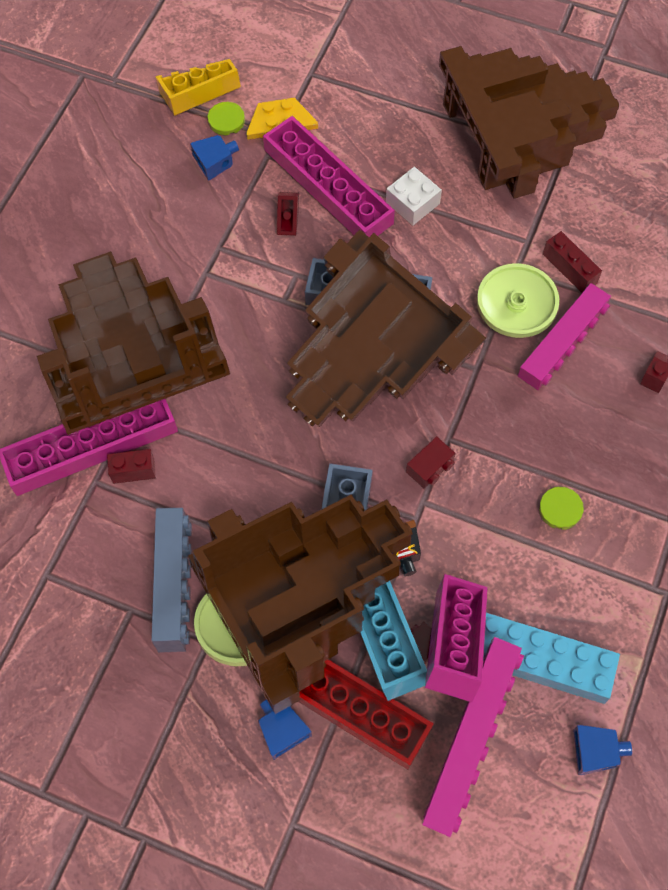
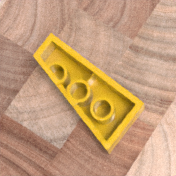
M230 59L206 64V68L202 69L196 67L189 68V72L181 74L178 71L172 72L171 76L162 78V75L155 76L159 92L174 116L241 87L238 70Z

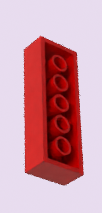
M324 661L326 664L324 668L325 677L299 691L300 701L298 702L409 770L432 730L434 723L394 699L388 701L383 692L332 661Z

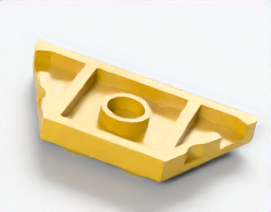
M295 97L258 103L247 130V140L263 138V135L291 116L296 118L307 130L318 129V122Z

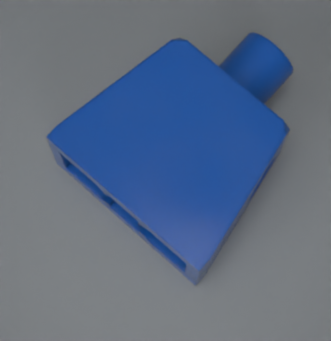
M219 135L190 143L192 156L208 181L232 167V154L239 151L235 140L225 144Z
M267 699L260 704L265 716L259 719L258 722L273 760L312 736L311 730L290 706L274 714Z
M577 725L573 729L578 775L616 768L621 763L620 756H632L631 742H618L616 730Z

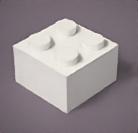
M413 167L387 188L386 203L413 226L440 204L442 189L416 167Z

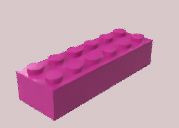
M444 574L435 597L425 688L473 702L482 683L488 587Z

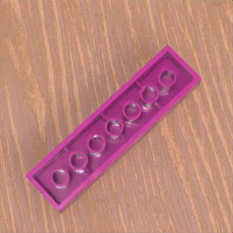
M293 116L289 117L263 135L264 150L353 235L360 229L368 237L373 233L379 236L394 224L395 210Z
M166 399L69 435L63 424L1 448L0 460L11 489L16 496H19L107 460V454L129 452L178 432Z
M497 637L491 640L483 661L482 683L473 702H467L423 816V826L448 837H451L452 832H458L462 821L459 813L461 808H467L471 798L470 793H467L470 784L475 785L480 774V771L477 770L480 760L484 762L489 747L485 746L488 737H494L498 726L494 721L497 714L502 715L507 702L503 700L505 692H510L515 682V678L512 677L514 669H519L523 661L524 655L520 654L521 647Z

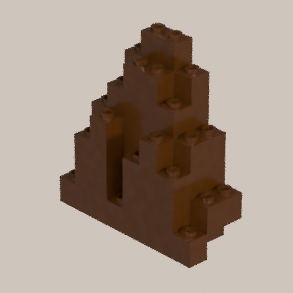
M462 46L440 52L439 67L446 79L443 106L449 118L457 116L459 105L482 151L478 177L484 190L506 184L513 199L535 193L539 174L568 166L573 156L574 147L602 139L607 128L606 121L614 119L619 109V102L614 98L611 88L606 84L604 78L593 80L587 71L576 73L574 70L565 73L564 70H561L558 63L547 66L540 56L531 58L528 55L519 58L514 54L512 48L484 56L481 53L469 56L468 53L464 52Z
M359 229L348 243L340 238L323 257L325 261L324 266L327 268L326 271L334 278L305 310L308 315L306 319L317 330L287 362V365L290 367L288 371L297 379L300 376L302 377L286 396L289 400L287 405L296 413L301 410L306 415L303 419L312 427L315 424L320 427L335 409L339 410L337 414L344 421L350 419L353 422L368 404L371 405L386 387L393 397L404 399L437 363V367L446 375L450 373L453 376L461 365L482 345L486 337L470 324L472 316L456 302L450 307L391 256L390 246L375 233L368 237Z
M110 251L73 264L78 278L58 284L68 310L64 314L48 319L58 349L38 355L37 359L68 435L230 375L227 360L219 346L211 316L203 298L200 297L181 304L169 277L148 283L136 257L117 264Z
M351 494L307 517L304 516L300 508L296 509L293 502H290L247 524L244 523L240 515L236 516L233 509H230L207 521L212 541L193 550L192 554L188 555L191 568L274 714L300 701L299 691L325 677L324 668L326 664L324 661L338 654V644L362 631V621H364L362 615L363 605L375 599V589L399 576L401 562L395 553L411 546V535L413 533L410 526L401 520L396 506H391L387 499L364 510L359 500L356 501Z

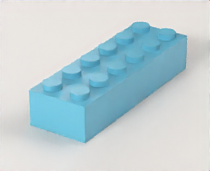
M389 581L375 589V599L363 605L362 615L364 621H362V631L360 632L388 701L425 686L427 668L392 584Z
M486 613L483 661L491 640L497 637L522 648L520 654L524 655L520 668L514 669L513 676L605 704L610 699L620 657L619 653Z

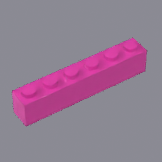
M590 283L523 363L518 377L537 390L542 385L546 386L553 376L551 374L554 370L558 372L565 362L563 359L573 354L577 342L582 343L588 334L587 330L589 328L593 329L596 326L600 314L605 315L611 305L608 303L611 295Z

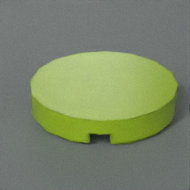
M228 101L214 105L208 113L210 128L220 135H230V133L239 132L245 123L243 109L236 103Z
M554 487L542 496L539 511L543 521L550 527L567 530L574 527L580 521L584 508L580 496L572 489Z

